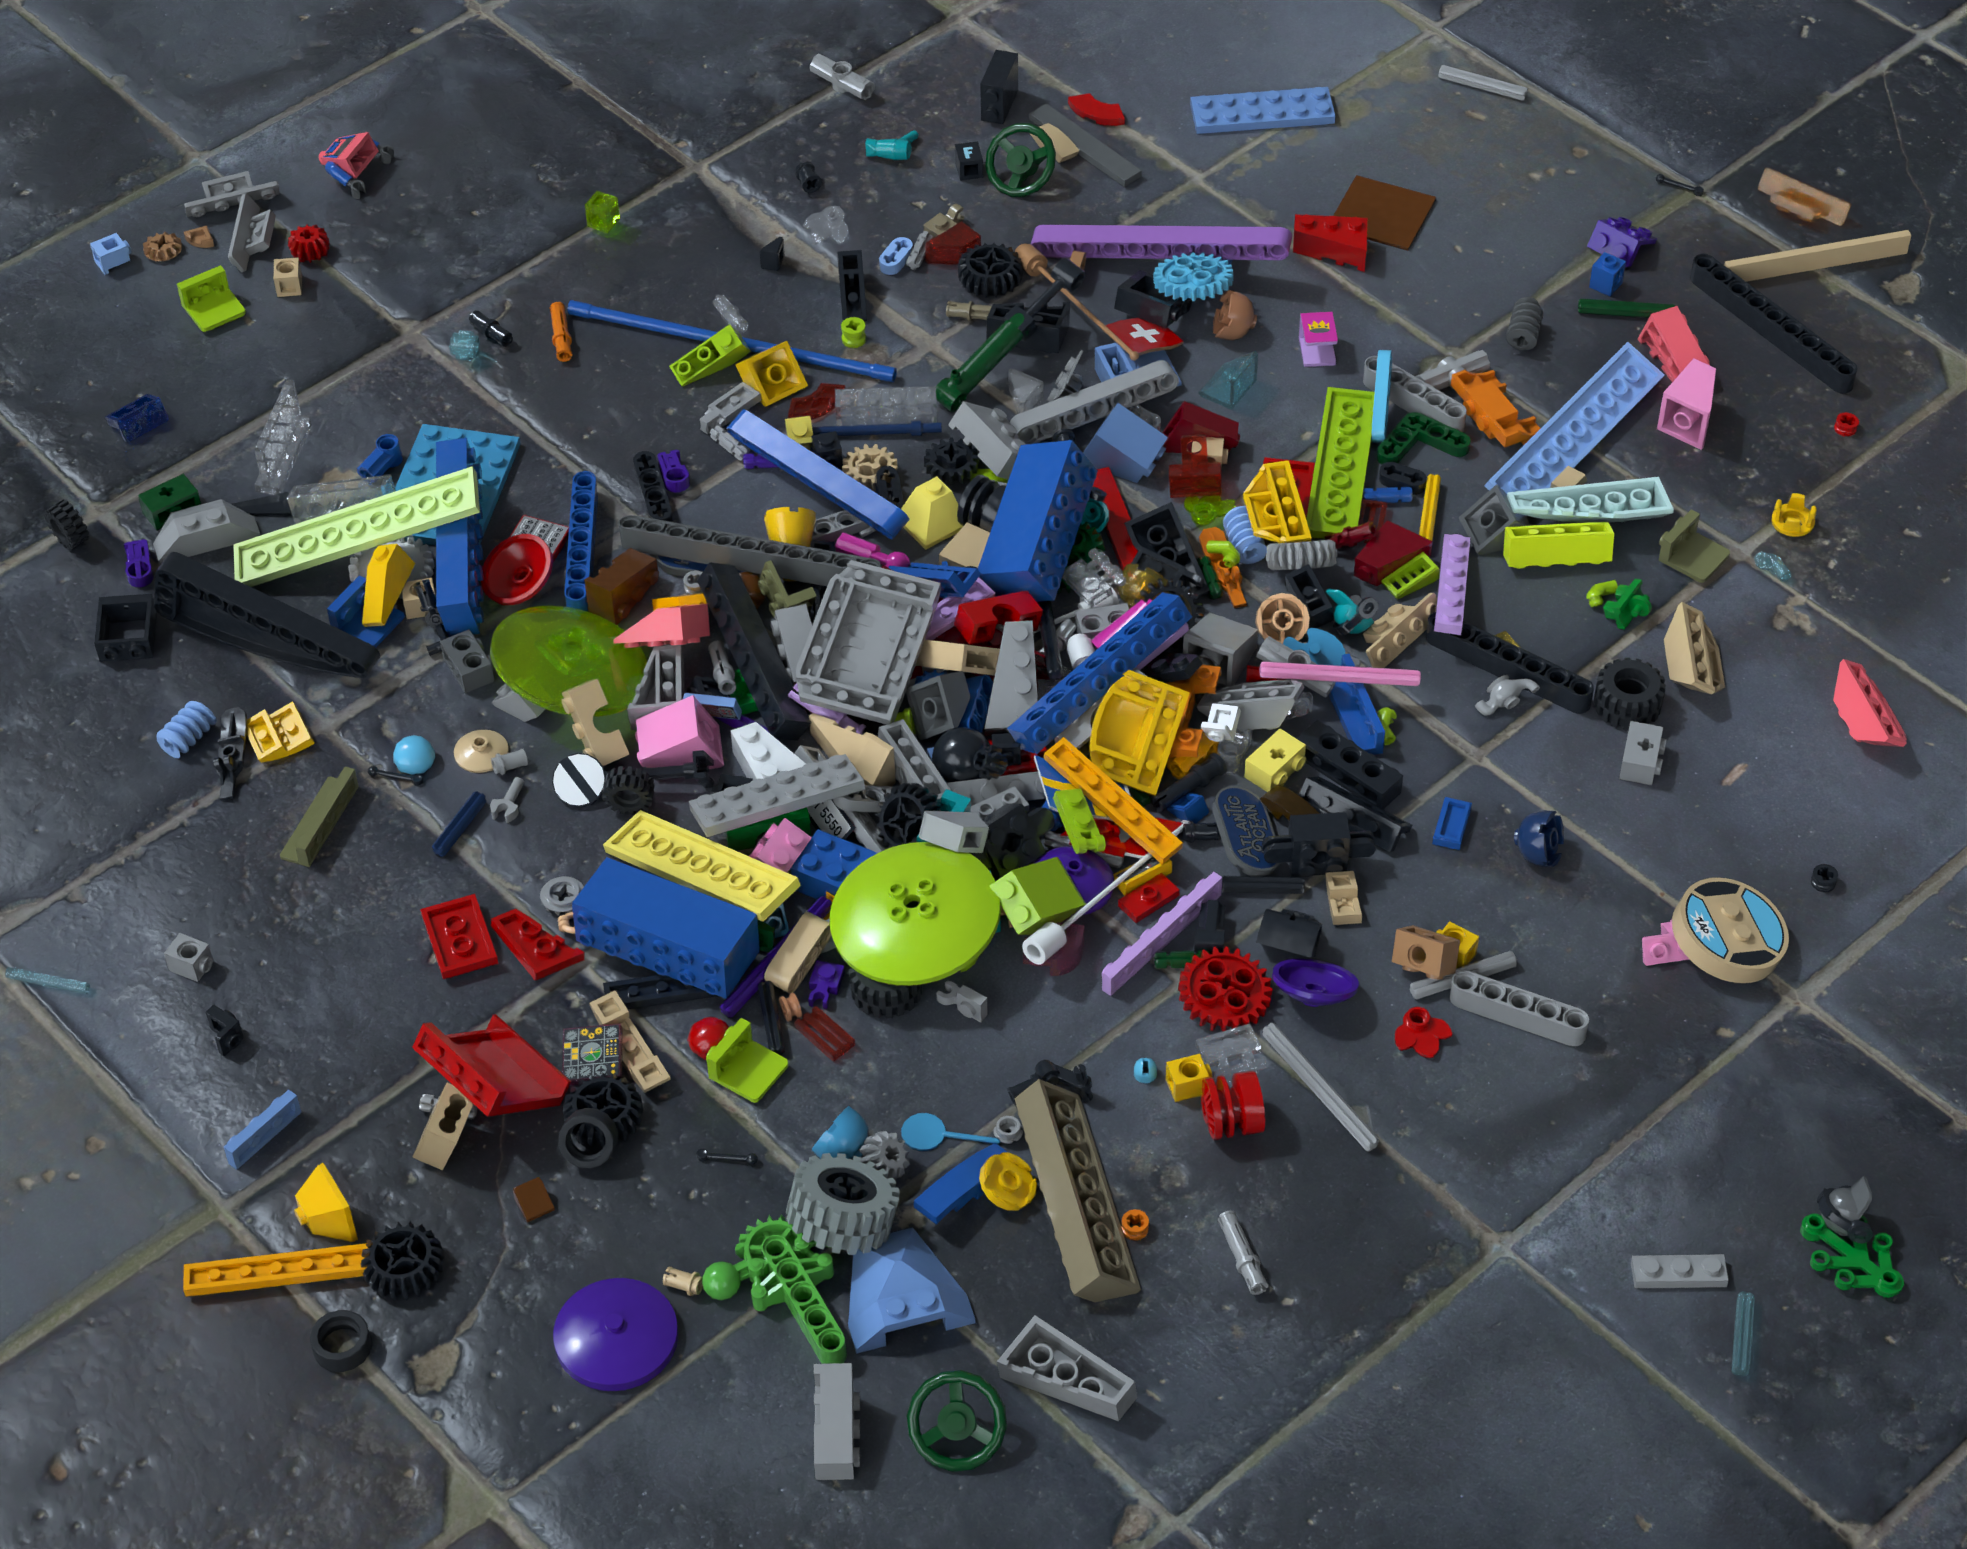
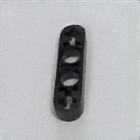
M649 451L638 452L633 457L634 471L648 518L673 522L672 509L656 457ZM643 463H647L649 468L644 470ZM649 478L656 479L654 483L648 484L644 482ZM652 496L662 497L658 501L649 500ZM661 510L663 517H659L657 511Z

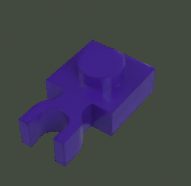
M816 961L809 981V989L812 990L808 998L809 1006L813 1007L815 1000L823 999V1009L827 1010L829 993L838 994L845 974L844 965Z

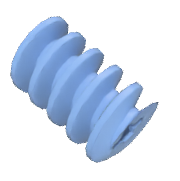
M1239 506L1230 510L1223 519V526L1228 540L1240 553V563L1254 564L1261 561L1266 556L1267 547L1263 538L1253 535L1246 507Z
M189 701L184 708L179 710L177 715L172 717L170 722L165 724L163 729L157 732V742L167 754L179 759L180 752L187 753L189 751L188 745L194 746L196 744L195 738L201 739L203 737L202 732H208L210 730L209 725H215L217 719L213 712L205 705L196 701Z

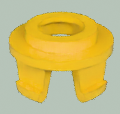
M1792 493L1788 504L1782 505V500L1780 499L1776 501L1771 521L1774 528L1784 535L1792 537L1804 536L1814 528L1817 508L1812 506L1811 510L1805 507V495Z

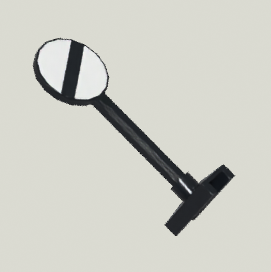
M704 750L693 751V762L684 763V765L645 768L641 772L642 774L645 772L649 773V778L652 777L653 780L685 777V779L694 778L704 788H711L715 784V781L706 774V772H709L708 766H714V760ZM575 753L568 755L558 763L553 772L552 785L554 792L562 802L571 807L582 808L592 805L603 794L605 778L608 772H605V768L598 759L589 754Z

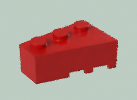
M1295 214L1293 253L1322 260L1323 257L1336 260L1337 265L1343 266L1344 263L1358 266L1357 270L1365 272L1368 218Z

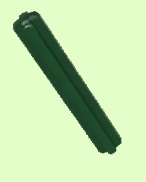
M1582 298L1578 301L1579 313L1649 318L1653 313L1675 307L1674 304Z

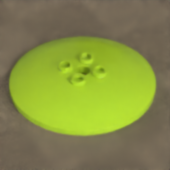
M930 842L908 843L888 848L858 865L845 878L837 890L830 910V930L834 944L841 957L850 967L865 977L878 982L910 986L944 979L971 964L991 942L997 930L1001 914L1000 898L989 887L995 880L987 867L970 853L955 852ZM912 901L920 902L915 908L906 907Z

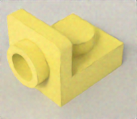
M810 416L785 419L787 436L810 450L812 448L811 436L813 435Z

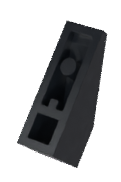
M862 250L837 251L842 321L849 317H857L867 321Z

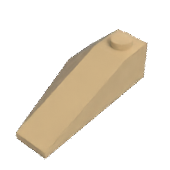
M815 713L809 716L811 721L810 734L829 758L835 755L846 754L864 779L865 785L892 787L896 784L894 747L871 733L866 732L861 735L856 733L854 727L847 726L845 729L841 728L836 721Z

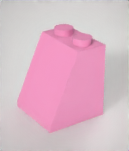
M1693 358L1663 392L1657 426L1658 430L1700 450L1704 448L1711 413L1716 368Z
M694 695L636 719L637 731L635 732V738L639 745L637 758L642 767L657 768L684 765V763L693 762V751L704 750L714 760V766H708L709 769L724 766L719 724Z

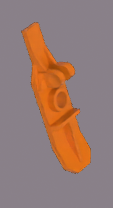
M1217 527L1203 529L1199 536V541L1204 555L1208 556L1211 560V565L1214 567L1219 579L1218 583L1228 593L1234 608L1247 606L1240 587L1243 578L1238 566L1223 568L1226 567L1224 565L1226 562H1223V555L1208 553L1206 549L1209 540L1227 541L1224 531Z

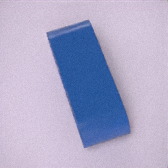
M989 675L966 678L970 700L958 727L972 728L982 733L993 688V681Z

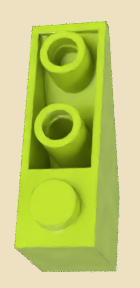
M729 324L669 367L683 387L733 365L750 353L751 350L741 334Z

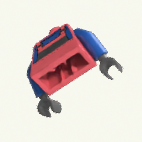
M368 132L337 138L326 151L320 152L319 161L322 165H325L326 172L345 187H351L353 198L360 199V192L358 190L366 193L365 184L361 180L353 181L352 179L357 178L377 153H380L381 162L390 164L391 158H394V149L391 145L379 146L380 143L373 140Z

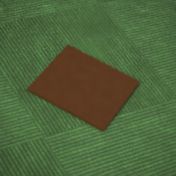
M1356 175L1333 216L1368 218L1367 240L1408 251L1435 203L1436 197Z

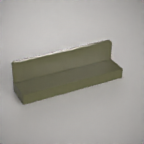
M345 766L338 778L330 776L326 779L280 853L282 860L307 867L311 866L359 787L355 769Z

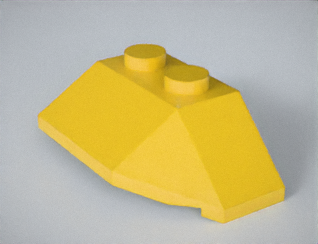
M1289 460L1263 464L1259 473L1253 478L1243 493V500L1253 535L1277 543L1311 541L1312 537Z

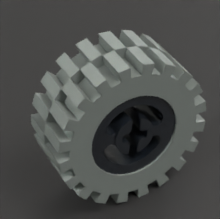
M830 1153L822 1154L821 1159L816 1155L809 1157V1161H803L795 1172L786 1208L788 1224H793L792 1230L796 1234L803 1233L802 1239L809 1243L814 1240L817 1242L816 1247L824 1250L825 1246L832 1248L833 1253L840 1254L841 1249L847 1250L848 1255H856L857 1249H860L863 1254L869 1253L872 1247L877 1250L889 1238L899 1201L900 1192L899 1188H895L896 1181L894 1178L887 1179V1171L884 1169L877 1171L875 1163L869 1161L867 1164L861 1162L862 1158L854 1156L853 1160L847 1159L846 1154L837 1153L836 1158H832Z

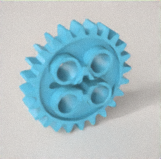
M1192 252L1190 256L1182 253V257L1173 255V260L1164 259V263H1158V267H1155V272H1153L1155 289H1158L1159 293L1165 292V297L1173 295L1174 300L1182 297V301H1185L1187 298H1191L1192 301H1195L1196 298L1205 300L1206 296L1215 298V293L1222 295L1223 290L1228 291L1229 286L1233 285L1232 265H1228V260L1222 261V257L1214 258V254L1205 256L1203 252L1200 255Z

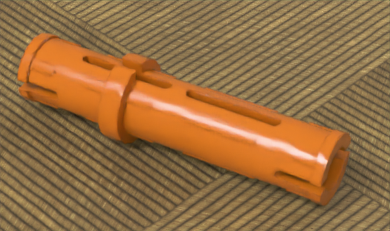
M554 302L549 308L554 333L552 343L556 347L557 359L561 362H567L571 359L570 356H572L570 347L572 337L568 332L566 308L562 302Z

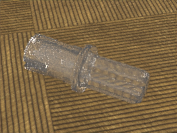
M724 295L715 296L713 305L721 313L723 321L731 324L740 334L745 332L749 324L739 313L738 307L732 305Z

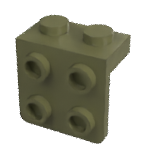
M1691 509L1684 517L1678 518L1674 527L1669 532L1666 531L1659 541V545H1661L1659 561L1700 583H1704L1729 558L1730 550L1697 533L1700 514Z
M772 561L765 562L758 585L762 594L767 595L770 601L769 609L773 618H775V610L803 604L807 605L810 614L817 597L813 587L788 596Z

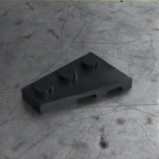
M1162 652L1140 671L1147 677L1168 683L1189 679L1203 663L1199 656L1195 654Z

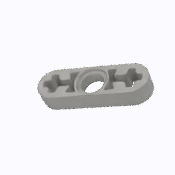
M865 785L864 790L835 798L833 802L838 808L845 811L878 813L881 812L878 803L885 802L883 795L891 793V788L893 787Z

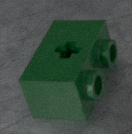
M184 473L138 495L142 513L156 531L162 529L171 512L201 505L198 490Z

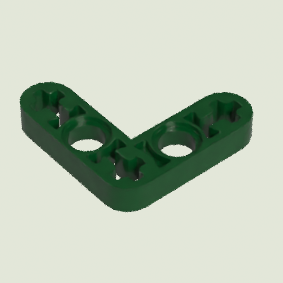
M1412 412L1408 413L1379 445L1377 461L1381 465L1386 462L1399 463L1418 440L1449 455L1463 457L1469 453L1471 441L1470 437L1461 431L1421 413ZM1438 432L1441 433L1443 436L1434 437L1431 435V433ZM1405 437L1408 441L1400 442L1396 438Z

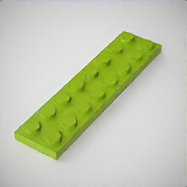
M1334 387L1327 388L1306 517L1309 531L1313 538L1325 539V536L1342 532L1345 527L1350 526L1352 528L1359 524L1372 437L1375 392Z

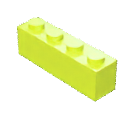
M1609 522L1505 527L1503 556L1509 567L1519 569L1535 565L1549 567L1554 564H1565L1568 566H1574L1578 563L1601 564L1612 561L1614 532Z

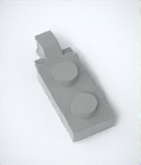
M744 382L740 383L708 405L705 415L700 418V430L709 434L710 430L715 428L716 425L721 427L727 425L743 409L748 410L762 400L761 393Z

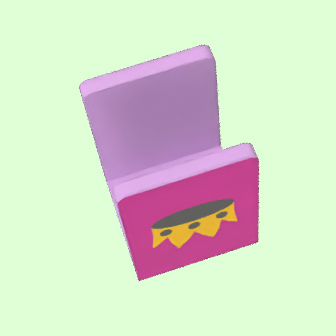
M1333 312L1300 313L1299 342L1304 367L1336 365L1333 344L1338 343Z

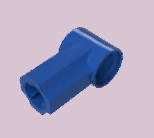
M393 434L380 436L376 440L377 448L357 468L358 475L365 482L370 484L376 482L388 468L396 467L403 461L399 440Z

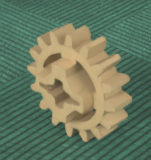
M864 444V449L860 450L858 447H855V453L847 452V458L843 459L842 466L844 473L864 486L871 487L873 491H876L875 476L881 467L891 466L896 470L898 469L894 453H887L886 447H883L881 450L878 449L877 444L873 448H869L867 444ZM884 473L881 480H885L887 483H890L891 479H893V477H888L887 473Z

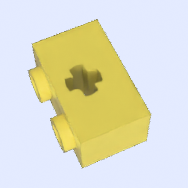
M1279 729L1245 760L1244 778L1266 792L1278 784L1283 786L1294 771H1299L1304 766L1306 761V744Z

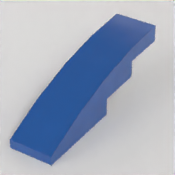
M994 1143L955 1166L914 1200V1208L937 1224L952 1209L958 1212L973 1197L978 1200L984 1194L979 1180L981 1167L989 1157L1007 1151Z

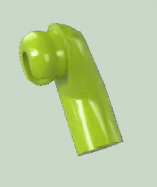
M1209 540L1207 542V552L1222 554L1226 567L1232 568L1239 564L1240 553L1230 541Z
M1612 580L1593 585L1586 594V599H1589V606H1601L1604 602L1602 596L1616 593L1618 588L1617 582Z

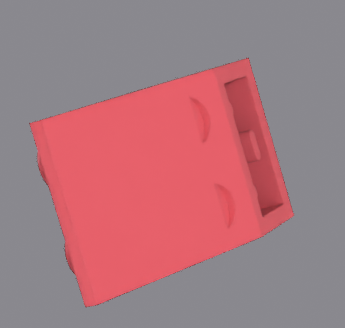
M708 604L656 609L613 639L614 644L624 643L625 648L698 643L700 642V637L710 636Z

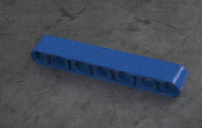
M589 471L576 473L572 482L564 592L567 612L574 618H582L589 614L584 580L588 577L593 578L598 492L596 477Z

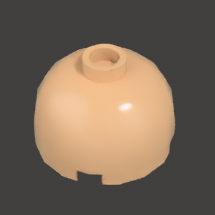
M1280 593L1270 596L1261 603L1256 613L1255 623L1258 633L1264 640L1270 636L1283 644L1288 636L1293 637L1297 641L1302 639L1309 628L1310 617L1307 607L1292 594Z

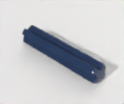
M473 792L433 843L432 848L436 855L445 856L486 803V796L483 793Z

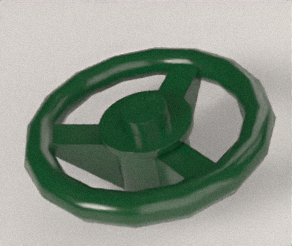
M1016 123L1002 129L992 139L986 152L985 168L989 181L999 192L1010 197H1025L1038 192L1049 181L1055 168L1056 151L1053 141L1042 128L1031 123ZM1017 132H1028L1037 136L1044 144V147L1031 151L1026 146L1019 145L1015 147L1006 138ZM999 146L1008 153L1006 163L1013 172L1008 185L1004 184L997 176L994 167L995 153ZM1047 158L1046 167L1041 177L1033 184L1019 188L1028 176H1032L1037 172L1039 164Z
M963 1370L941 1372L924 1381L912 1396L906 1415L908 1435L918 1454L933 1466L951 1472L973 1470L988 1462L1002 1446L1007 1429L1005 1405L996 1388L981 1376ZM962 1383L975 1387L988 1399L994 1414L995 1426L993 1432L976 1420L974 1409L965 1402ZM945 1384H949L950 1403L941 1409L938 1415V1424L924 1434H921L919 1415L923 1402L932 1391ZM970 1435L986 1444L980 1452L968 1458L951 1459L939 1455L929 1447L944 1436L958 1441Z

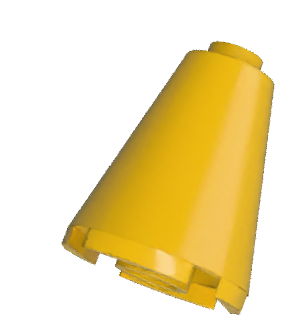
M790 507L767 510L766 515L764 514V522L769 540L810 547L816 522V513L813 510L798 507V512L790 511ZM783 578V581H787V582H794V581H795V580H789V579H784V578Z

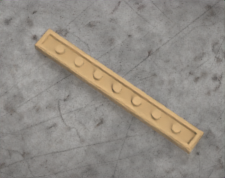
M1909 230L1725 261L1724 266L1744 281H1753L1907 254L1911 234Z

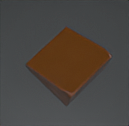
M540 1177L513 1188L515 1202L527 1223L555 1210Z

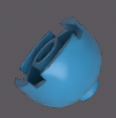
M848 1106L813 1146L812 1151L818 1158L821 1159L822 1154L830 1153L832 1158H836L837 1153L846 1154L847 1159H853L854 1156H863L859 1149L864 1145V1140L869 1136L868 1126L864 1118L855 1109Z

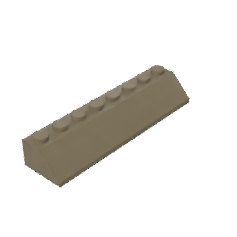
M1038 1079L1014 1099L1018 1109V1116L1025 1132V1140L1029 1145L1033 1158L1032 1163L1036 1168L1040 1181L1039 1186L1046 1201L1047 1213L1053 1224L1055 1239L1060 1247L1062 1262L1066 1267L1070 1280V1288L1075 1296L1092 1302L1136 1294L1141 1291L1080 1096Z

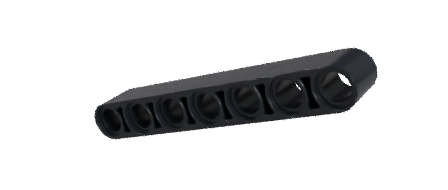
M1436 612L1429 615L1426 640L1430 645L1497 677L1508 675L1509 680L1530 679L1540 687L1533 694L1573 713L1583 714L1590 710L1594 685L1588 679L1463 621L1461 635L1434 631Z

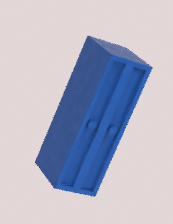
M1073 440L1020 445L977 569L981 573L979 578L995 592L996 597L1027 590L1036 602L1055 600L1098 472Z
M608 857L605 858L572 902L576 941L584 946H591L604 951L610 956H617L630 961L636 966L648 968L660 975L669 976L681 981L685 985H692L705 990L711 995H718L725 999L730 995L760 952L757 914Z

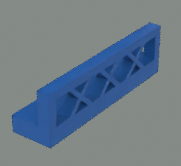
M913 562L909 567H888L896 572L941 583L940 595L961 598L966 595L981 575L977 568Z
M1350 653L1342 655L1341 666L1355 667ZM1336 682L1329 697L1348 740H1352L1357 746L1373 755L1383 753L1385 730L1364 684Z

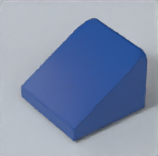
M1192 793L1186 794L1167 807V810L1181 821L1188 820L1193 821V823L1199 822L1209 813L1204 797Z

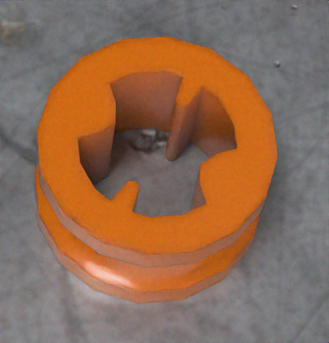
M1133 1209L1123 1215L1121 1228L1126 1238L1136 1241L1143 1239L1148 1234L1149 1219L1145 1212ZM1130 1222H1131L1132 1224H1137V1223L1139 1222V1223H1141V1225H1140V1227H1138V1226H1136V1225L1133 1226V1227H1130Z

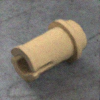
M670 1266L666 1269V1272L670 1273V1275L664 1274V1286L686 1291L689 1296L701 1293L703 1277L698 1272L691 1274Z

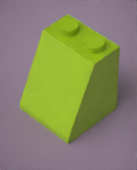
M1058 857L1012 870L989 886L1000 898V905L1018 935H1032L1047 922L1059 924L1086 905Z

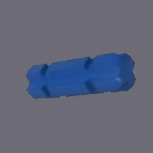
M1397 487L1376 488L1374 491L1373 488H1364L1362 501L1365 504H1371L1374 501H1377V503H1398V500H1401V503L1411 502L1413 492L1411 487H1401V490H1398Z

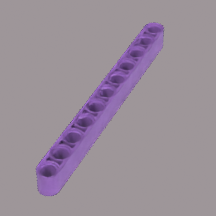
M1039 225L1034 230L1031 245L1038 249L1045 257L1071 258L1073 251L1086 252V258L1173 259V255L1182 257V253L1190 256L1192 252L1196 255H1200L1203 252L1205 256L1214 254V258L1222 257V260H1284L1289 255L1292 233L1283 227Z

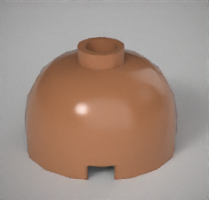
M1233 290L1225 291L1220 299L1224 303L1221 309H1216L1213 333L1216 334L1215 337L1220 339L1238 340L1245 336L1249 329L1255 327L1257 315H1254V307L1249 298Z

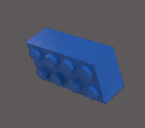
M817 829L790 868L791 875L798 877L801 885L796 891L815 899H819L822 896L826 897V891L835 896L845 878L858 865L877 854V852Z

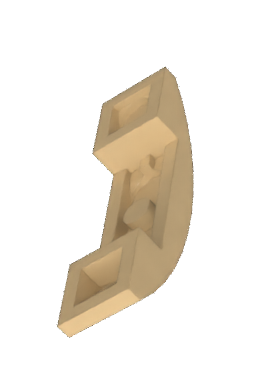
M616 991L590 1002V1007L600 1026L619 1025V1060L644 1093L671 1080L657 1055L654 1056L631 1021L629 1011Z

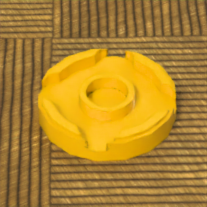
M1002 1152L1001 1154L989 1157L980 1169L979 1180L983 1192L997 1207L1007 1211H1017L1026 1207L1036 1195L1037 1182L1036 1178L1033 1179L1030 1173L1032 1171L1030 1166L1019 1156L1009 1152Z

